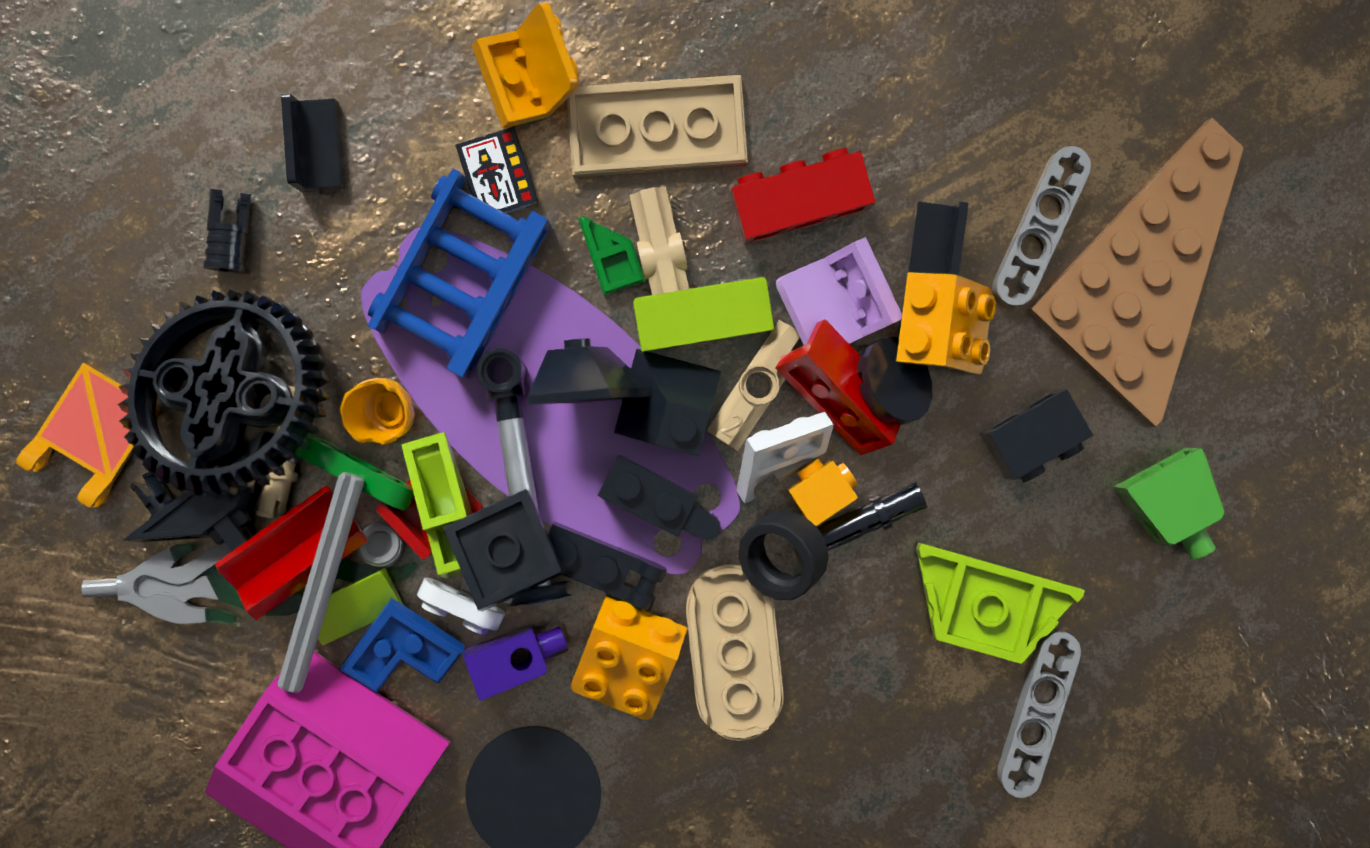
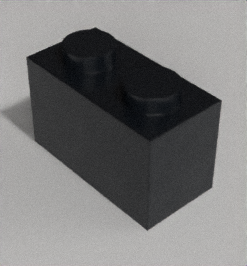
M1067 389L1055 390L980 433L1004 477L1012 480L1020 478L1023 483L1044 473L1046 469L1043 464L1058 456L1062 461L1078 454L1084 449L1082 442L1094 436Z

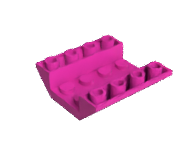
M315 651L304 687L299 693L285 691L278 687L277 683L280 673L264 691L215 765L205 794L286 848H380L451 741L379 693H375L339 670L338 666Z

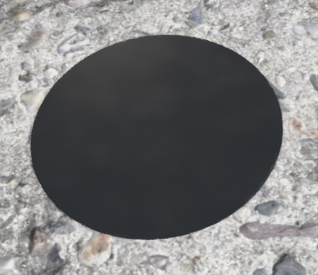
M522 727L496 737L479 753L467 778L466 806L470 820L477 833L491 848H575L590 832L600 807V781L591 758L572 738L549 728Z

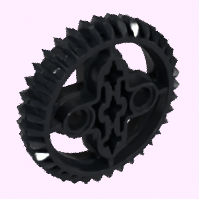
M229 289L226 296L221 292L212 291L209 300L204 296L196 295L193 307L188 303L179 302L180 313L177 315L164 311L166 323L162 326L151 323L152 329L155 332L151 338L139 337L144 347L140 353H130L132 359L136 361L134 367L122 369L125 375L130 378V382L119 386V388L128 398L117 405L122 411L128 413L119 422L124 428L130 430L124 438L129 444L135 446L132 453L136 458L143 460L142 465L144 468L154 473V476L159 481L171 484L172 488L179 491L185 490L194 496H202L204 494L211 498H219L222 493L228 497H236L239 489L245 493H254L255 481L262 486L270 485L269 473L271 472L277 476H286L283 463L286 461L292 464L299 463L297 455L294 454L299 447L304 450L311 449L310 444L305 438L308 433H320L319 428L313 424L315 418L326 417L325 411L318 406V403L330 399L328 393L320 388L329 383L330 380L328 375L321 371L328 365L325 358L319 355L322 348L313 339V331L304 325L303 320L297 314L291 313L290 309L284 304L276 303L268 296L262 295L259 297L255 293L248 291L242 295L238 291ZM224 324L215 329L210 335L202 361L174 358L194 337L212 327ZM259 324L277 333L292 353L296 378L294 396L290 387L283 379L272 374L262 373L267 352L262 337L257 333ZM188 379L186 386L179 391L181 384ZM157 394L165 406L185 413L180 436L186 446V450L191 455L189 464L171 453L163 442L156 417ZM271 394L269 403L260 409L263 398ZM246 425L258 428L280 426L270 441L253 455L235 464L215 468L238 451Z

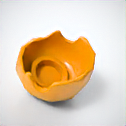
M386 378L368 379L357 384L345 393L340 406L342 426L353 440L358 443L373 442L387 445L396 442L411 429L415 417L411 395L398 382Z

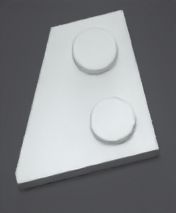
M825 412L810 417L797 418L790 424L770 431H759L746 439L736 490L744 504L757 498L754 490L760 483L773 475L781 482L795 473L798 468L809 464L827 451L834 424Z

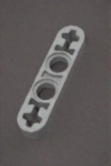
M1075 146L1064 147L1053 154L1048 160L993 280V296L1001 305L1010 308L1021 306L1030 301L1035 294L1090 174V158L1081 148ZM1072 158L1074 160L1073 168L1078 170V173L1070 175L1065 180L1062 188L1049 186V181L1054 185L1060 181L1063 175L1064 168L1058 165L1059 162ZM1064 189H1069L1071 191L1070 194ZM1049 195L1059 200L1062 210L1057 219H1047L1041 214L1039 203L1042 197ZM1025 236H1036L1043 243V253L1038 259H1029L1022 253L1021 242ZM1014 260L1022 267L1034 268L1033 274L1030 271H1026L1020 278L1019 286L1024 289L1023 294L1018 293L1010 298L1008 296L1009 288L1003 285L1004 280L1014 279L1020 269L1019 266H1012V261Z
M1053 629L1048 636L1042 637L1036 644V649L1034 650L998 764L997 777L999 783L1010 795L1017 798L1033 795L1041 784L1080 661L1081 648L1079 642L1074 636L1063 630ZM1063 639L1062 645L1068 648V653L1066 656L1059 655L1054 668L1063 672L1061 678L1049 671H1041V668L1045 664L1052 669L1055 655L1049 652V647L1051 644L1058 645L1060 640ZM1051 680L1057 689L1055 698L1046 704L1038 703L1034 697L1036 685L1041 681ZM1031 722L1041 724L1043 728L1041 741L1035 745L1024 744L1021 740V730L1023 727ZM1018 748L1028 755L1036 756L1034 761L1028 757L1025 758L1023 770L1029 777L1027 781L1019 780L1017 786H1015V782L1009 777L1010 771H1019L1023 758L1015 754Z

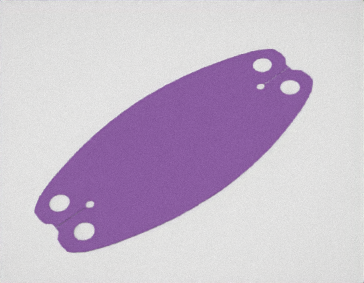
M415 228L405 237L399 246V260L389 271H379L374 274L361 289V302L367 323L372 318L368 316V310L372 301L378 293L382 292L385 294L420 228ZM442 229L496 259L500 256L506 259L508 256L507 253L478 240ZM447 252V264L436 273L428 272L475 298L479 295L485 298L493 283L488 280V274ZM530 265L481 357L487 351L503 348L513 352L524 362L526 368V380L524 382L526 396L520 397L541 520L551 526L554 521L659 563L667 568L666 574L678 575L687 573L702 555L701 542L705 538L702 539L701 536L697 537L682 529L679 534L681 538V548L673 556H662L655 550L653 543L656 534L663 529L597 495L617 456L622 455L692 492L701 484L708 483L716 486L720 491L721 500L718 507L709 512L718 516L722 528L720 530H724L740 512L737 487L725 460L708 432L705 433L699 456L615 434L614 430L623 399L568 404L528 405L529 391L547 350L564 349V340L590 339L591 346L608 347L629 368L632 366L636 348L641 349L619 325L573 290ZM413 284L410 285L405 294L408 302L407 312L454 337L458 334L464 337L472 322L467 319V313L443 300L440 306H432L431 297ZM392 323L388 325L385 333L370 328L394 372L424 415L440 433L445 432L447 434L450 445L478 473L509 497L494 402H487L485 388L480 383L477 375V365L469 379L463 378L446 369L451 361L446 358V352ZM505 360L497 362L491 371L492 379L496 384L508 382L513 375L512 364Z

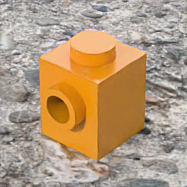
M819 458L797 471L801 479L786 488V491L802 515L815 526L858 498L852 489L858 483L844 463L836 466L832 460H827L822 464Z

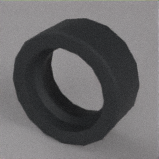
M786 510L773 511L751 526L740 540L738 556L743 573L750 584L759 592L775 600H794L808 592L820 580L827 570L829 554L825 539L817 526L803 515ZM767 534H776L784 537L795 546L803 563V573L801 576L793 577L782 573L771 563L764 547V539Z

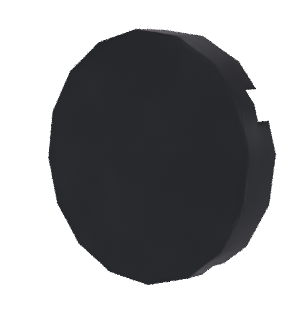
M881 338L862 350L858 360L857 374L862 372L863 384L859 385L861 395L870 410L882 421L890 424H909L919 420L929 410L933 398L931 376L927 365L896 362L899 338Z

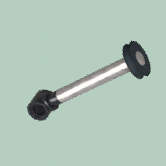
M495 348L487 351L481 357L477 365V375L480 383L485 388L487 402H494L509 496H512L524 489L528 490L539 514L520 397L526 396L524 385L526 368L524 362L513 352L503 348ZM502 360L509 361L513 367L511 379L506 383L496 384L491 376L493 366ZM549 580L513 597L511 604L508 606L541 605L551 600L571 596L573 594H568L565 590L566 584L570 581L550 583Z

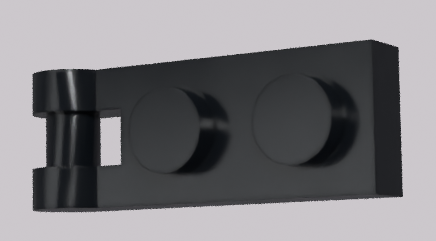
M554 521L548 536L564 570L562 575L623 599L637 608L651 610L656 598L653 595L657 582L663 581L667 571L666 567ZM629 569L641 575L637 587L624 582Z

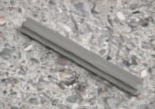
M343 472L338 476L277 683L278 687L282 690L299 693L304 687L364 484V479L358 475Z

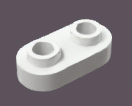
M424 578L417 593V596L424 600L422 608L442 617H446L448 612L464 619L462 623L464 627L482 635H486L489 629L497 631L505 616V612L497 606H493L483 612L478 611L471 594L432 578Z

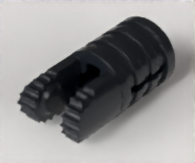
M210 188L207 231L209 232L206 241V260L203 263V268L226 273H245L243 262L245 260L246 236H248L252 194L240 193L236 203V224L220 223L221 211L224 205L222 190Z

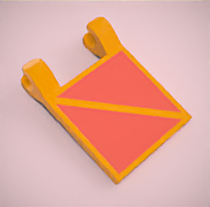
M82 363L35 438L17 457V465L26 471L40 472L48 463L52 449H55L95 473L81 489L77 500L87 507L99 508L103 506L114 481L132 455V450L135 447L124 438L130 430L124 428L119 422L128 414L117 405L128 398L119 388L122 385L90 365ZM156 405V416H157L158 412H159L160 409H161V408L158 407L157 405Z

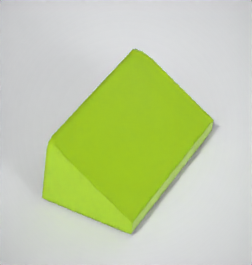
M386 568L331 593L318 636L322 646L372 623L391 597L403 604Z

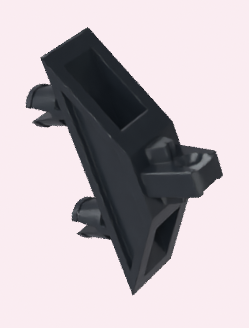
M264 430L245 446L241 442L238 451L216 468L235 464L253 455L270 441L274 433ZM152 472L142 475L146 484L136 482L131 484V489L138 495L150 512L151 517L122 541L145 543L212 538L217 545L225 542L233 551L253 537L246 525L252 521L249 513L254 510L262 489V485L256 481L254 493H245L239 489L236 497H228L221 493L219 498H211L204 494L202 496H194L185 491L175 500L162 481H159Z

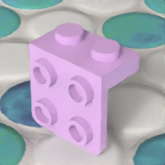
M866 237L849 244L823 259L785 274L776 280V288L803 345L807 344L816 323L824 319L849 344L902 319L900 308Z

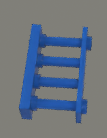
M452 168L448 177L443 175L436 183L431 195V199L435 201L385 294L382 292L378 293L372 301L368 310V316L372 318L367 326L382 333H385L390 323L402 328L446 352V358L451 360L446 369L469 379L552 225L547 218L534 211H531L527 220L521 217L518 221L462 190L467 182L466 178L460 171ZM455 206L509 235V241L514 244L506 259L501 256L496 259L442 230L441 228L452 207ZM434 245L488 274V280L493 283L485 298L480 295L475 298L421 269L420 266L431 246ZM413 284L467 313V319L472 322L464 337L459 334L454 337L400 308L399 305L410 285Z

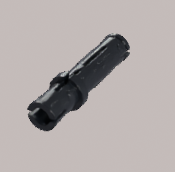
M914 482L882 498L878 495L870 498L871 503L817 527L825 539L827 550L836 549L880 528H883L884 531L893 527V522L928 508L917 483Z

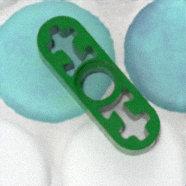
M307 434L305 438L310 444L311 449L304 450L300 447L295 453L297 456L337 478L343 472L362 477L364 479L362 491L392 507L407 511L414 497L411 485L317 436Z

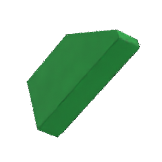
M585 216L578 218L604 297L646 283L631 239L613 232Z

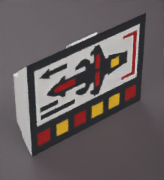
M514 126L455 145L472 196L505 214L538 202Z

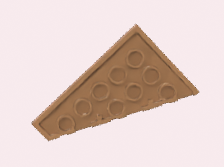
M1213 118L1203 123L1027 310L1150 427H1157L1163 420L1244 147Z

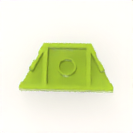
M920 542L917 544L916 549L933 638L938 641L1022 664L1036 649L1037 642L1042 637L1048 636L1059 624L1057 620L1074 601L1078 603L1084 596L1085 590Z

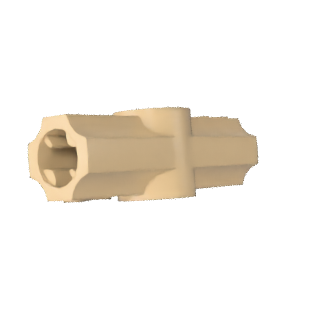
M666 186L648 188L630 194L629 197L640 240L637 242L645 281L649 280L652 295L689 289L685 272L688 271L685 251L680 232L676 233L673 211Z
M780 320L777 321L774 330H771L706 429V432L736 452L739 451L770 402L777 396L781 385L785 381V378L775 369L780 357L804 346L794 327ZM760 374L768 380L770 390L765 397L755 398L748 393L746 381L749 376Z

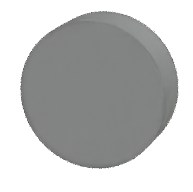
M374 523L363 530L368 541L357 550L360 557L368 565L382 569L394 565L400 559L404 549L403 539L389 524Z

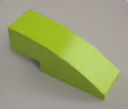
M442 432L401 444L423 530L428 534L438 576L446 579L462 574L443 527L471 515L472 510L447 434Z

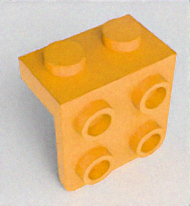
M548 2L537 4L516 31L479 38L472 45L502 129L549 118L578 87L579 72L577 64L572 57H569L562 38L563 29L561 22L553 14Z
M907 273L896 362L947 367L969 374H982L984 365L987 364L990 357V343L987 339L989 323L994 318L996 311V301L992 289L954 274Z
M605 596L572 680V691L640 719H651L677 662L687 627L677 624L668 618L659 617L634 607L627 602Z

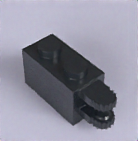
M622 455L617 456L597 495L676 537L679 536L683 529L708 541V539L713 540L714 537L717 538V534H720L719 530L722 529L718 516H715L714 513L710 514L709 510L695 504L698 499L696 493Z

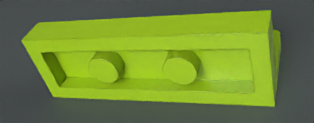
M764 277L637 297L633 301L642 352L774 330L767 280Z

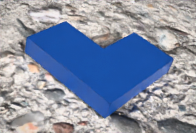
M391 597L342 662L339 670L375 693L379 691L401 661L439 684L463 653L465 645Z

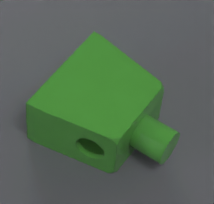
M1184 448L1114 486L1119 497L1158 544L1172 546L1181 541L1191 560L1202 558L1216 549L1205 528L1221 520L1225 516V512L1202 448Z

